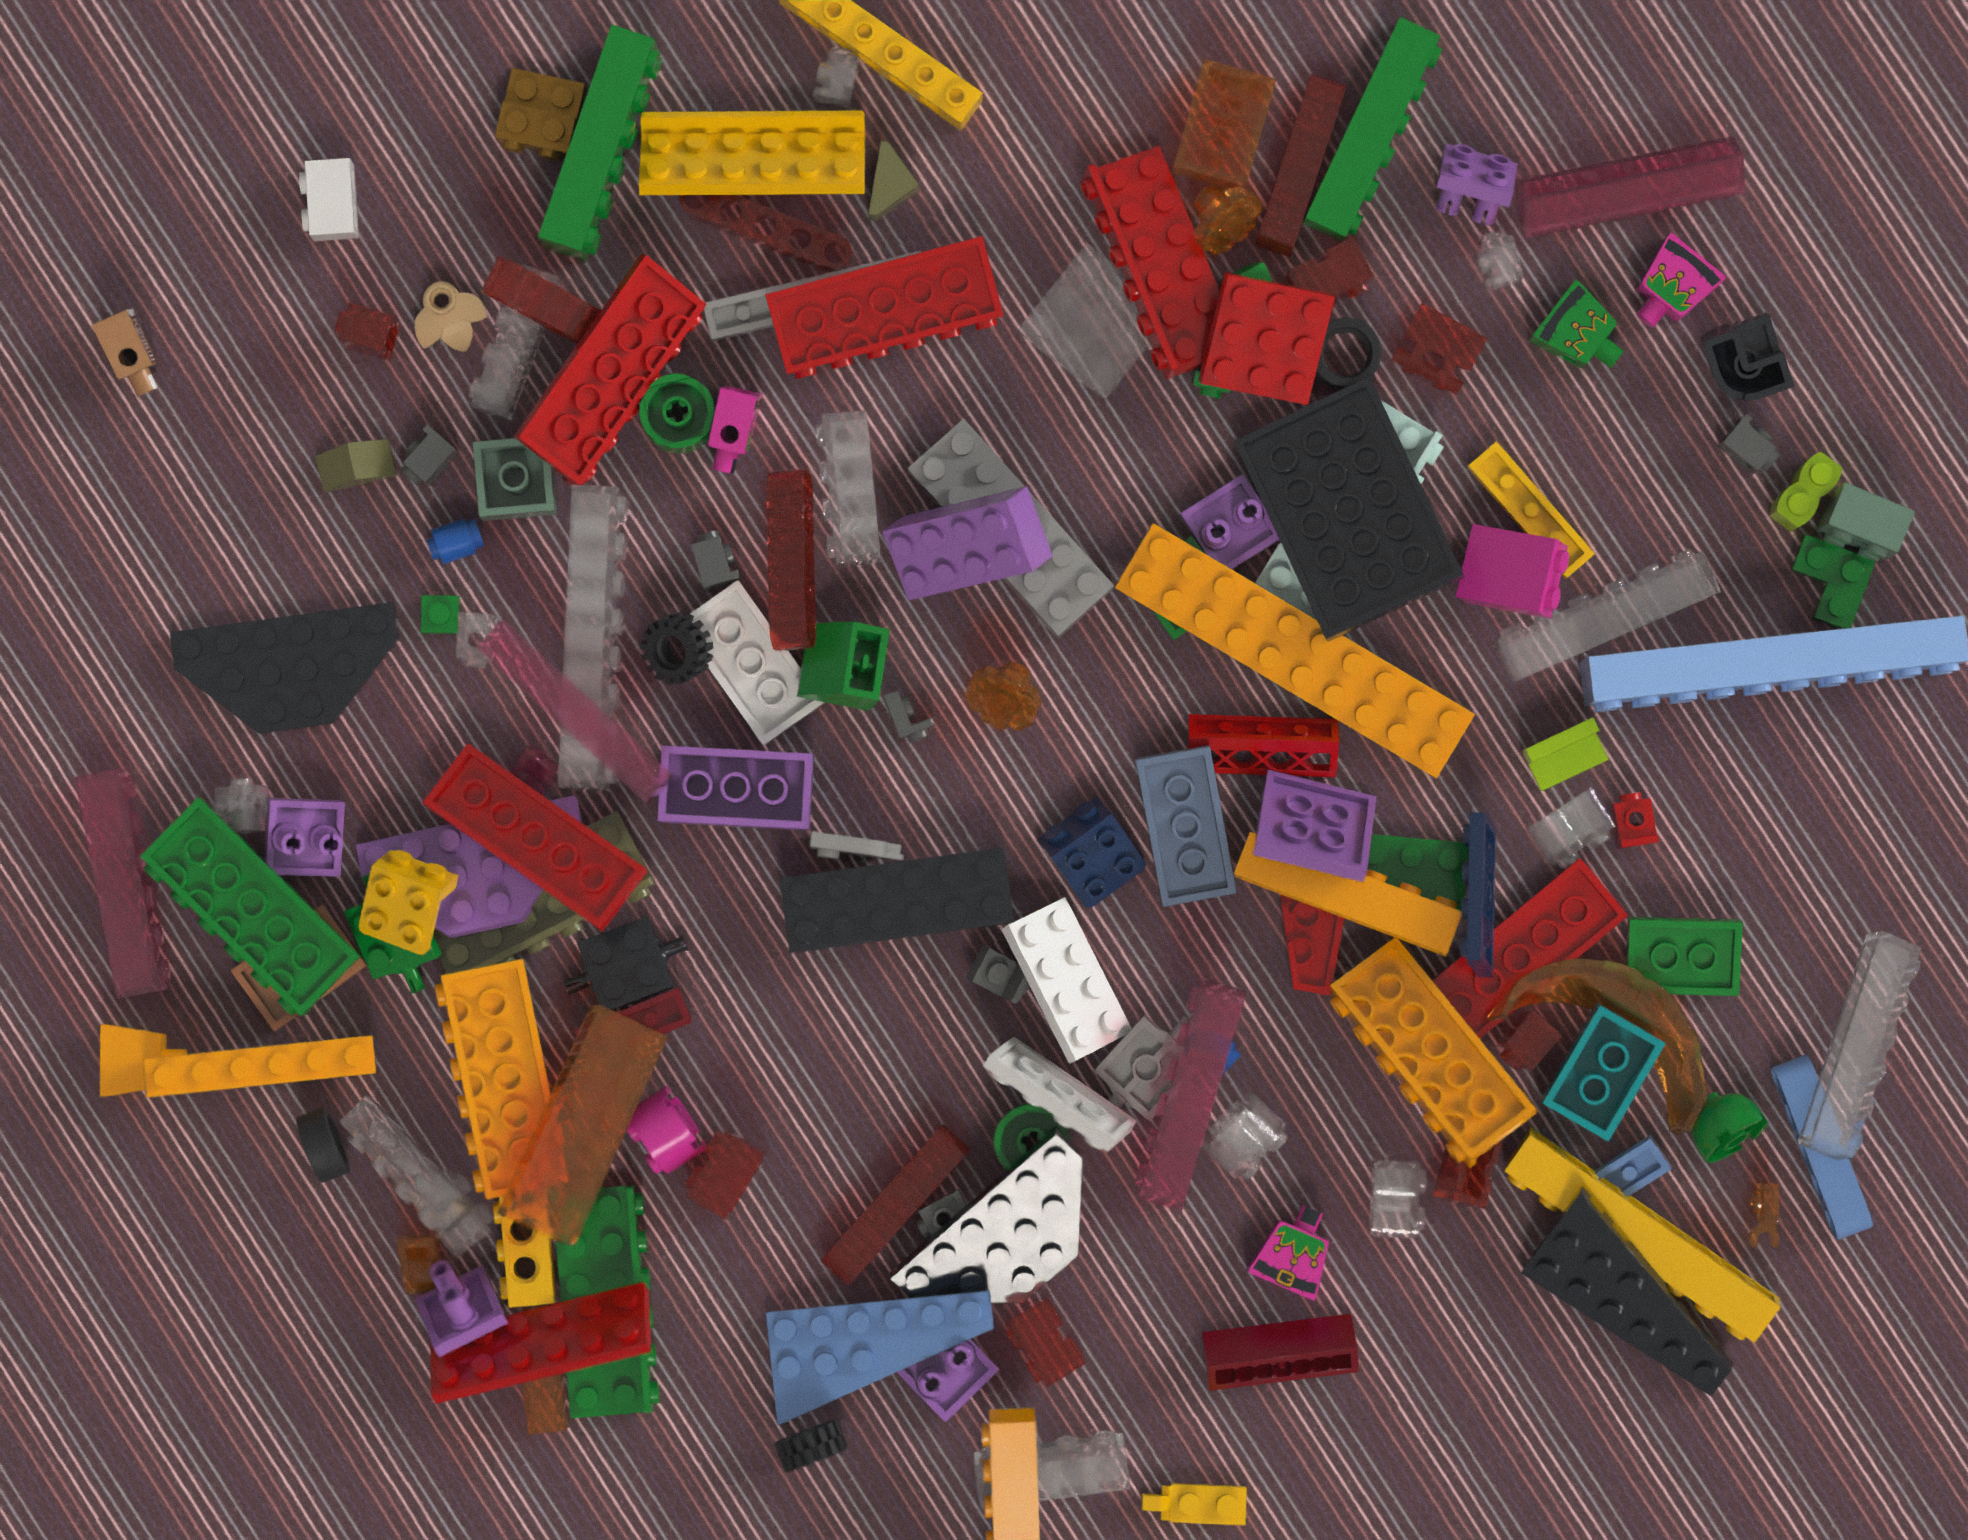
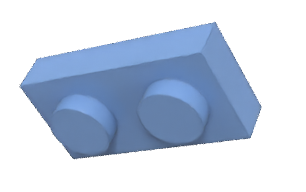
M1649 1135L1597 1168L1595 1174L1599 1177L1598 1180L1604 1177L1620 1188L1621 1192L1630 1196L1670 1171L1672 1165L1653 1137Z

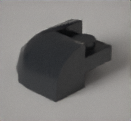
M1763 313L1732 325L1726 323L1706 332L1700 337L1711 375L1718 388L1729 397L1751 401L1794 387L1784 351L1779 348L1769 314Z

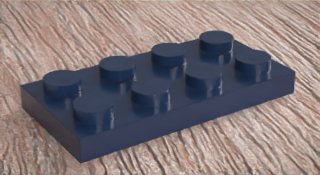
M1471 812L1470 824H1464L1463 842L1465 847H1469V861H1463L1462 865L1463 883L1468 884V898H1462L1461 904L1462 919L1467 921V935L1461 936L1462 958H1467V965L1471 966L1478 977H1493L1496 830L1485 812Z

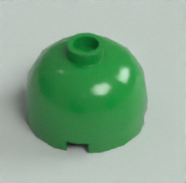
M1714 1092L1698 1103L1700 1110L1694 1115L1691 1123V1139L1703 1160L1715 1163L1741 1150L1742 1146L1739 1144L1748 1136L1752 1141L1756 1139L1766 1129L1768 1121L1754 1102L1746 1096L1736 1093H1727L1719 1096L1717 1092Z

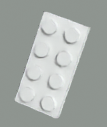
M739 580L690 613L694 616L692 623L700 620L704 624L700 628L702 633L708 630L711 635L705 638L706 643L713 642L714 648L707 652L713 654L712 661L706 663L709 665L708 668L763 746L825 703L796 697L801 668Z
M1066 897L1001 929L1069 1064L1125 1036L1132 1029Z
M1014 1036L992 1052L983 1067L991 1071V1076L996 1081L1004 1085H1011L1020 1091L1022 1097L1028 1103L1038 1107L1042 1106L1053 1114V1118L1060 1125L1074 1128L1084 1135L1085 1141L1094 1148L1104 1149L1108 1152L1131 1132L1137 1122L1130 1115Z

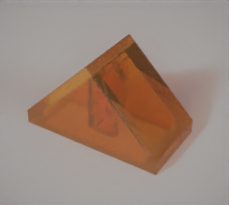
M441 1233L402 1235L397 1237V1249L405 1294L427 1293L437 1288L429 1274V1269L434 1263L442 1260Z

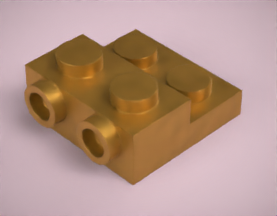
M512 68L505 101H502L495 139L497 143L502 144L501 148L503 150L514 153H523L524 148L539 151L538 157L546 160L560 161V156L566 157L579 119L586 88L585 83Z

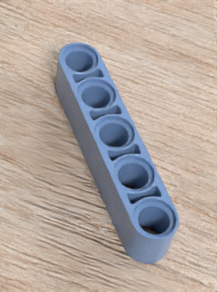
M1805 1054L1771 1067V1074L1833 1236L1836 1240H1840L1872 1228L1873 1222L1810 1058Z

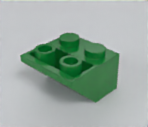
M858 622L809 623L807 625L796 697L870 711L880 698L890 629Z

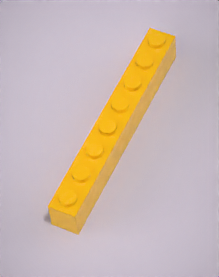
M1532 1127L1505 1162L1504 1171L1509 1174L1507 1179L1521 1190L1525 1191L1528 1187L1540 1195L1538 1197L1540 1203L1554 1212H1557L1558 1209L1564 1212L1583 1186L1591 1195L1590 1200L1600 1212H1605L1613 1221L1612 1226L1623 1239L1630 1241L1667 1284L1666 1289L1679 1298L1684 1294L1693 1300L1697 1311L1709 1319H1713L1716 1316L1727 1324L1725 1326L1726 1330L1742 1341L1748 1338L1755 1343L1781 1308L1780 1297L1631 1195L1627 1196L1621 1192L1620 1188L1604 1177L1598 1180L1599 1177L1595 1174V1170Z

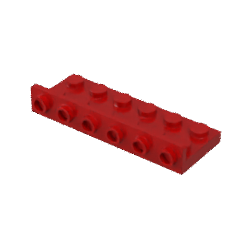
M1160 146L1097 168L1095 164L1087 166L1082 176L1083 179L1080 181L1083 194L1087 201L1092 200L1097 213L1094 214L1097 228L1102 235L1106 234L1111 247L1108 248L1111 262L1116 269L1120 268L1125 279L1122 282L1124 294L1130 303L1134 302L1139 313L1136 316L1138 328L1144 337L1148 336L1153 349L1150 350V354L1155 368L1158 371L1162 370L1167 380L1202 367L1220 290Z
M983 236L765 294L786 374L794 373L796 379L817 374L816 366L830 363L832 369L851 365L853 364L852 357L866 353L868 360L888 355V347L902 344L904 350L925 345L924 337L938 334L940 340L962 335L961 327L972 324L975 325L976 331L998 325L996 318L1004 316Z
M640 254L513 437L563 475L562 480L567 484L581 486L583 483H587L595 475L598 468L596 464L599 459L617 443L619 438L617 434L624 423L631 421L639 411L640 405L638 403L649 389V386L661 377L659 373L665 364L672 361L680 352L682 347L680 343L687 332L693 331L702 320L701 312L707 304L649 256Z

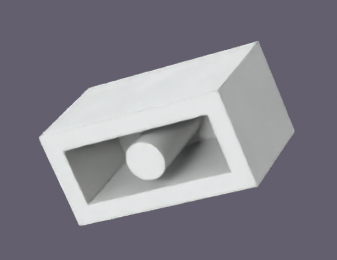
M351 159L305 161V172L299 173L301 194H307L308 209H302L301 211L303 231H309V236L313 241L359 238L355 172Z

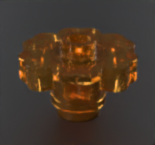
M1215 186L1206 187L1197 195L1193 204L1196 214L1202 222L1194 230L1195 242L1204 251H1210L1213 255L1228 252L1235 242L1243 241L1249 232L1255 228L1257 224L1255 218L1263 210L1262 200L1252 190H1247L1244 186L1231 188L1227 191L1222 188L1217 189Z
M1008 662L998 668V670L992 666H984L982 669L976 670L965 692L969 708L981 713L983 722L993 725L1000 730L1006 729L1007 726L1016 731L1030 727L1037 716V711L1042 701L1038 696V689L1031 685L1030 672L1026 667L1016 662Z

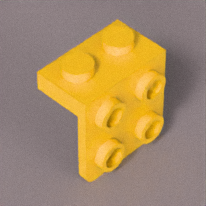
M401 850L388 851L372 864L359 921L360 931L405 950L424 955L430 949L440 902L456 889L459 875L447 871L440 864H427L414 859L408 852Z

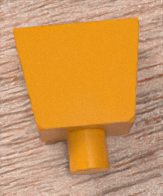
M100 1025V1097L144 1091L143 1059L188 1055L187 1049H167V1037L164 1033L117 1025Z

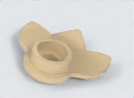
M448 282L433 283L426 289L423 295L424 308L415 319L416 337L424 349L432 346L441 338L451 348L466 352L473 339L471 323L481 321L487 317L485 307L482 301L474 294L459 293ZM442 294L449 297L447 306L438 307L435 303L436 298Z

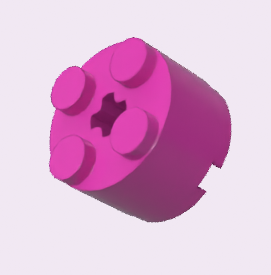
M668 1086L663 1087L629 1109V1117L627 1122L624 1123L631 1138L636 1143L640 1140L643 1142L648 1151L645 1158L656 1174L661 1171L669 1174L707 1150L704 1140L699 1144L697 1143L694 1135L700 1131L685 1106L677 1096L671 1100L668 1098L671 1091Z

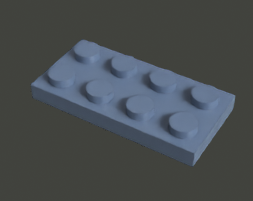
M1205 745L1136 758V767L1162 906L1166 907L1237 893L1210 746Z

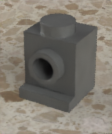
M1746 414L1732 428L1718 448L1753 475L1760 468L1766 472L1780 454L1775 451L1777 447L1771 443L1773 438L1767 431L1757 425L1754 428L1748 425L1752 417Z
M427 424L423 428L427 436L424 440L417 438L407 448L404 454L408 458L403 462L405 465L400 471L416 485L422 480L430 486L459 453Z
M718 530L697 536L698 543L691 544L705 591L736 582L737 580L740 581L741 578L738 570L731 571L729 567L736 564L730 543L722 544Z
M959 1189L919 1210L922 1218L916 1220V1223L925 1240L942 1227L936 1219L940 1212H947L952 1218L967 1205Z

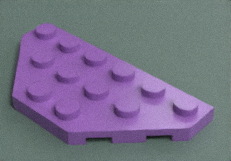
M575 795L551 801L582 823L578 800ZM451 824L356 845L361 876L371 872L372 864L390 850L408 852L414 859L427 864H440L447 871L459 875L456 889L440 902L435 928L451 939L525 922L533 910L532 906L543 891Z

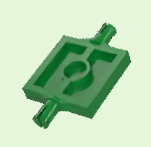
M370 872L361 876L366 888L368 886ZM364 902L347 908L344 914L373 980L389 974H404L411 994L425 989L426 986L417 967L442 955L434 934L429 951L424 955H419L362 933L359 929V921Z

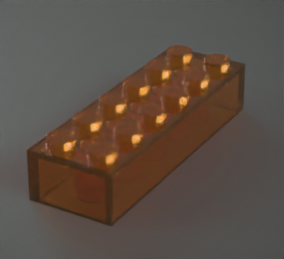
M590 1006L497 1212L498 1215L563 1245L575 1246L667 1040V1036L604 1006Z

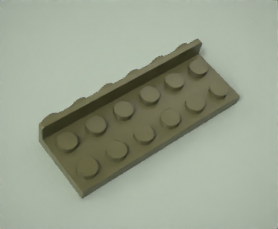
M619 811L588 825L589 829L631 857L648 871L628 897L630 903L634 904L651 895L648 888L656 884ZM543 890L532 906L533 910L523 923L452 939L434 928L433 934L442 953L439 959L446 973L452 974L515 961L514 956L528 950L530 955H533L549 947L548 939L561 933L563 938H567L584 929L581 922L585 920Z

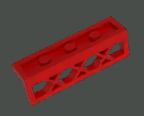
M1188 714V749L1209 745L1210 749L1217 754L1212 759L1214 771L1220 774L1266 775L1267 770H1272L1292 776L1336 777L1339 752L1338 720ZM1238 751H1250L1255 757L1248 762L1237 761L1233 755ZM1276 752H1287L1292 756L1285 763H1276L1270 757ZM1314 753L1330 754L1329 764H1313L1307 758Z

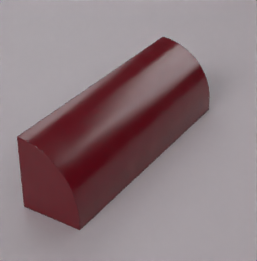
M1351 1313L1202 1332L1209 1391L1359 1372L1358 1346Z

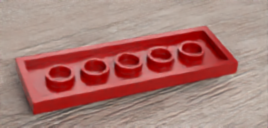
M467 743L422 802L425 807L601 932H603L648 872L645 867L469 743Z
M1578 858L1494 928L1493 977H1478L1471 966L1467 965V958L1460 956L1432 981L1477 1037L1481 1039L1629 915L1585 862Z
M644 1282L506 1315L507 1324L440 1357L430 1340L431 1397L436 1404L649 1353L651 1352L649 1289Z

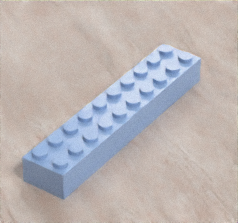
M1965 616L1590 656L1579 663L1584 706H1594L1595 712H1606L1622 708V703L1632 702V708L1655 706V704L1660 703V698H1669V704H1679L1698 699L1697 694H1706L1707 700L1729 698V696L1735 695V690L1742 689L1744 696L1766 694V692L1772 691V686L1779 685L1781 692L1803 690L1806 687H1810L1809 682L1815 681L1818 682V688L1840 686L1843 683H1847V678L1855 677V684H1862L1885 679L1884 674L1892 673V680L1913 678L1916 675H1922V670L1929 669L1930 676L1950 674L1953 671L1960 670L1959 664L1968 662V640Z

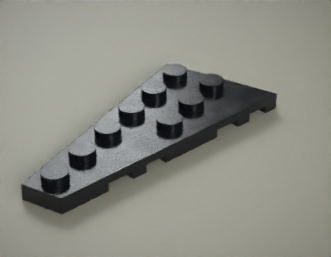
M1582 1186L1523 1266L1521 1274L1706 1394L1712 1396L1732 1371L1734 1363L1708 1332L1698 1327L1688 1315L1689 1310L1681 1301L1677 1302L1666 1289L1667 1284L1630 1241L1623 1239L1612 1226L1613 1221L1605 1212H1600L1590 1200L1591 1195Z

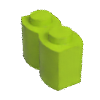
M1822 452L1810 457L1795 472L1791 486L1776 497L1771 506L1769 516L1790 532L1804 525L1815 514L1820 498L1829 493L1839 481L1842 467Z

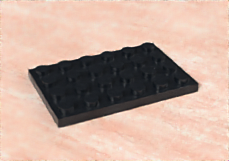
M1370 376L1234 440L1327 642L1465 578Z

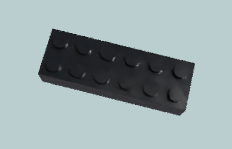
M1004 847L780 878L789 953L791 954L1005 925L1014 922Z

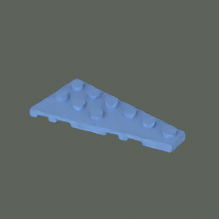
M990 1290L766 1312L777 1426L993 1329Z

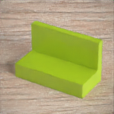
M1594 717L1521 751L1540 792L1609 760L1596 734L1600 730Z

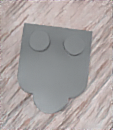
M813 831L811 834L810 849L817 850L816 856L820 858L839 860L840 853L872 858L904 860V855L901 854L902 845Z

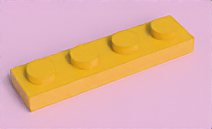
M1497 441L1467 466L1524 533L1554 538L1568 546L1569 563L1566 571L1561 574L1564 579H1567L1595 554Z

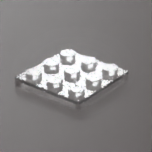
M1086 243L1021 325L1018 333L1106 401L1151 342L1148 336L1144 337L1138 328L1136 316L1139 313L1134 302L1130 303L1124 294L1122 282L1125 279L1120 268L1116 269L1111 261Z

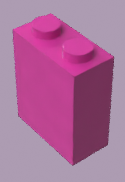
M1472 524L1462 567L1465 578L1459 580L1455 597L1469 604L1551 619L1553 610L1558 607L1561 593L1558 587L1561 574L1566 571L1569 563L1568 546L1554 538Z

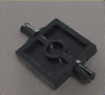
M646 916L577 942L583 959L584 973L563 980L567 994L570 995L589 987L596 995L602 1013L606 1014L672 989L674 986L668 972L667 958L688 951L684 937L682 935L679 938L662 944L655 936L649 918Z

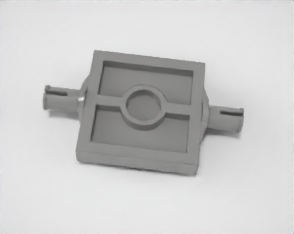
M1144 1015L1094 1070L1108 1084L1113 1093L1108 1101L1119 1109L1124 1104L1134 1108L1150 1122L1201 1065L1185 1051L1181 1043L1196 1026L1190 1022L1180 1032L1189 1021L1187 1017L1183 1016L1181 1021L1169 1032L1160 1028L1148 1016Z

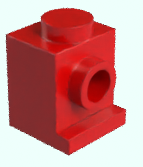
M1641 792L1618 795L1620 803L1610 805L1617 849L1659 842L1651 798L1642 799ZM1632 812H1637L1641 815L1642 822L1639 826L1630 824L1629 816Z

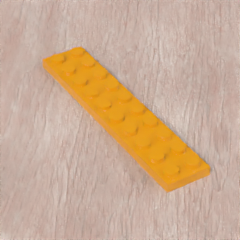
M1152 523L1115 585L1117 590L1436 779L1475 716L1470 710L1342 635L1327 642L1315 618L1155 523Z

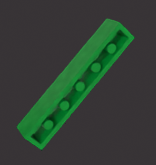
M1402 17L1399 18L1303 222L1304 225L1341 242H1344L1347 234L1355 236L1364 217L1358 213V210L1363 200L1371 202L1380 183L1373 180L1379 167L1387 168L1395 149L1389 146L1395 133L1402 136L1411 115L1405 113L1410 100L1418 102L1427 82L1421 80L1422 74L1426 66L1431 69L1434 68L1442 52V48L1436 46L1440 35Z

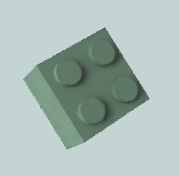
M515 438L473 442L479 517L483 521L558 515L554 468Z
M1845 482L1832 490L1816 532L1823 534V541L1841 548H1844L1845 544L1859 549L1858 555L1874 562H1879V559L1886 560L1899 552L1915 511Z

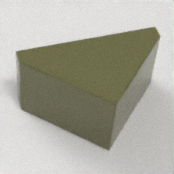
M881 141L869 208L870 221H878L919 192V184L889 142Z
M389 439L346 443L315 456L324 493L397 476Z

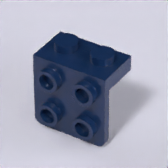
M1097 796L1079 805L1073 814L1062 822L1050 826L1044 835L1037 839L1041 848L1057 866L1075 894L1087 908L1098 904L1143 871L1146 866L1145 861L1113 814Z

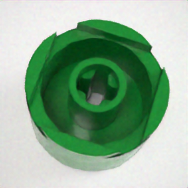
M668 374L658 378L649 386L641 400L639 415L647 436L656 446L667 452L682 454L700 448L709 440L716 407L710 392L701 382L684 374ZM681 406L683 411H688L687 414L683 415V421L676 422L674 417H668V415L674 413L673 407Z
M1032 1104L1017 1106L1008 1111L996 1127L994 1134L996 1156L1001 1165L1008 1170L1027 1153L1026 1145L1021 1143L1022 1136H1029L1031 1131H1036L1037 1139L1042 1140L1056 1128L1070 1141L1067 1127L1056 1122L1053 1114L1042 1106L1038 1107Z

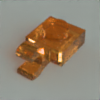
M1758 1182V1190L1752 1191L1751 1206L1752 1212L1757 1213L1759 1223L1749 1233V1244L1751 1247H1757L1758 1236L1766 1232L1770 1236V1247L1777 1248L1779 1244L1777 1222H1779V1184Z

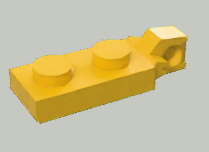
M1171 1483V1485H1162L1161 1494L1142 1493L1141 1509L1144 1511H1161V1520H1169L1175 1523L1245 1525L1247 1487Z

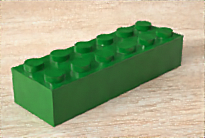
M611 24L538 235L544 249L583 262H587L589 254H596L602 234L599 233L601 219L608 220L614 203V199L611 198L613 184L620 185L625 172L626 164L623 163L625 149L632 150L638 134V129L635 128L637 115L645 112L649 103L650 94L647 93L649 80H656L661 68L662 59L659 58L660 51L657 49L654 38Z

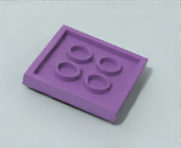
M1267 770L1253 855L1363 882L1368 867L1377 796Z

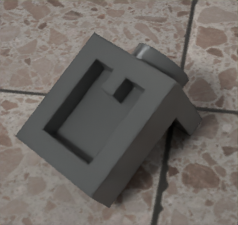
M898 691L884 695V701L899 740L908 738L910 744L930 736L928 729L935 727L933 718L911 725L909 719L914 718L915 714L908 696L901 698Z
M982 945L966 976V979L1014 1004L1019 1002L1030 986L1019 963Z

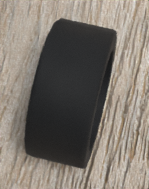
M1345 317L1330 321L1316 371L1319 381L1331 389L1341 390L1369 376L1372 378L1379 368L1382 356L1380 340L1374 330L1358 319ZM1344 332L1355 334L1361 338L1366 345L1368 353L1366 364L1362 370L1350 376L1337 375L1331 371L1326 365L1323 355L1328 340L1334 335Z
M321 1107L296 1117V1126L302 1146L312 1170L320 1183L349 1173L348 1157L339 1132L328 1110L325 1107Z

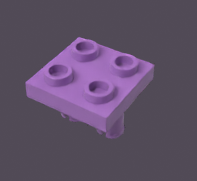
M1446 144L1436 187L1442 189L1435 206L1436 209L1445 214L1448 201L1451 200L1448 215L1455 216L1460 211L1459 207L1463 195L1473 197L1478 200L1471 216L1472 219L1481 224L1484 211L1487 210L1484 225H1493L1499 205L1510 206L1518 163L1511 162L1508 157L1500 154L1489 156L1475 152L1473 148L1467 145L1456 144L1453 146Z
M1244 474L1180 513L1182 520L1202 551L1232 570L1280 540L1264 505Z
M268 798L264 860L279 875L340 877L345 802L343 800Z
M438 1261L429 1269V1274L437 1288L415 1298L432 1345L439 1357L508 1323L489 1275L483 1265L457 1277L448 1261Z
M969 1339L897 1373L946 1422L999 1368Z

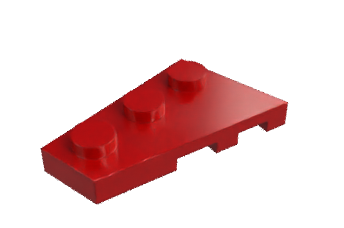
M1280 894L1293 989L1330 996V985L1334 979L1344 918Z

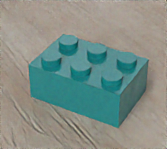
M1596 1003L1540 1101L1587 1130L1609 1141L1666 1043Z

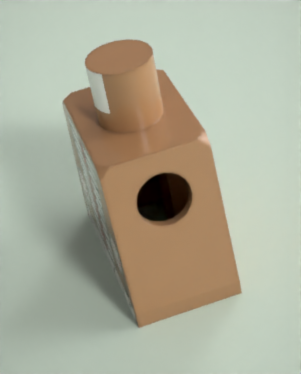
M133 309L124 310L92 325L118 380L128 377L137 397L158 388L149 370V367L157 364ZM128 348L133 349L138 357L133 365L128 364L124 357L125 351Z

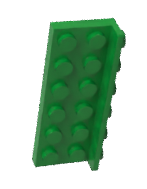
M198 797L140 856L147 863L143 867L147 874L158 883L164 880L173 889L170 896L185 910L190 906L200 916L197 919L198 924L211 936L217 933L227 943L223 948L233 959L239 963L244 959L254 969L250 973L253 979L265 989L271 986L280 995L277 1002L292 1016L296 1012L300 1016L307 1015L311 1011V1007L361 957L201 797Z
M635 1185L552 1192L561 1302L644 1282L647 1288L651 1290L649 1268H642L641 1253L648 1252L646 1230H639L638 1215H644L643 1192L636 1193ZM650 1305V1327L654 1328L652 1305ZM651 1343V1352L567 1372L570 1419L644 1412V1414L652 1413L654 1411V1404H660L658 1381L651 1380L650 1366H657L655 1343Z

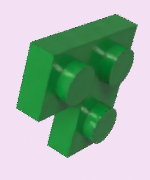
M1805 534L1790 571L1825 583L1812 619L1839 629H1846L1852 626L1875 562Z

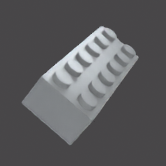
M962 419L908 468V474L938 507L1025 487L965 419ZM1030 493L1053 556L1033 572L1003 579L1049 631L1059 639L1113 590L1114 585Z

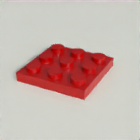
M1225 272L1198 381L1204 385L1308 405L1335 296L1321 291Z

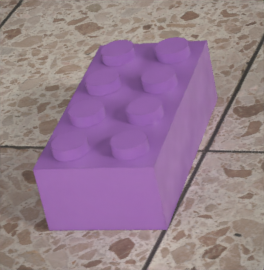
M1027 486L906 515L882 531L908 601L1033 572L1053 556Z
M662 746L658 822L810 831L814 755L810 753Z

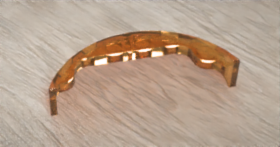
M1577 958L1543 966L1515 982L1487 1016V1019L1495 1022L1506 1018L1512 1010L1538 1003H1567L1591 1010L1598 1003L1666 1043L1655 1061L1654 1067L1666 1097L1668 1131L1675 1135L1690 1131L1707 1100L1708 1085L1704 1080L1703 1063L1700 1054L1701 1044L1695 1029L1690 1028L1687 1020L1679 1010L1680 1005L1664 988L1654 980L1645 979L1641 972L1626 965L1608 960Z

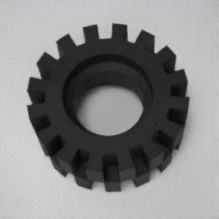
M683 612L670 614L653 622L648 626L649 629L644 631L642 637L646 640L640 642V649H646L647 652L642 654L641 658L642 661L649 659L650 665L646 669L649 673L656 670L657 673L654 678L658 681L665 678V684L671 685L676 682V685H679L700 675L709 667L706 663L712 661L713 654L707 652L714 648L713 642L706 643L705 638L711 635L708 630L702 633L700 628L704 624L700 620L692 623L693 615L687 614L683 616ZM671 635L678 638L684 646L686 657L683 662L678 661L669 650L668 638Z
M838 1419L815 1425L774 1443L785 1472L811 1465L849 1448Z

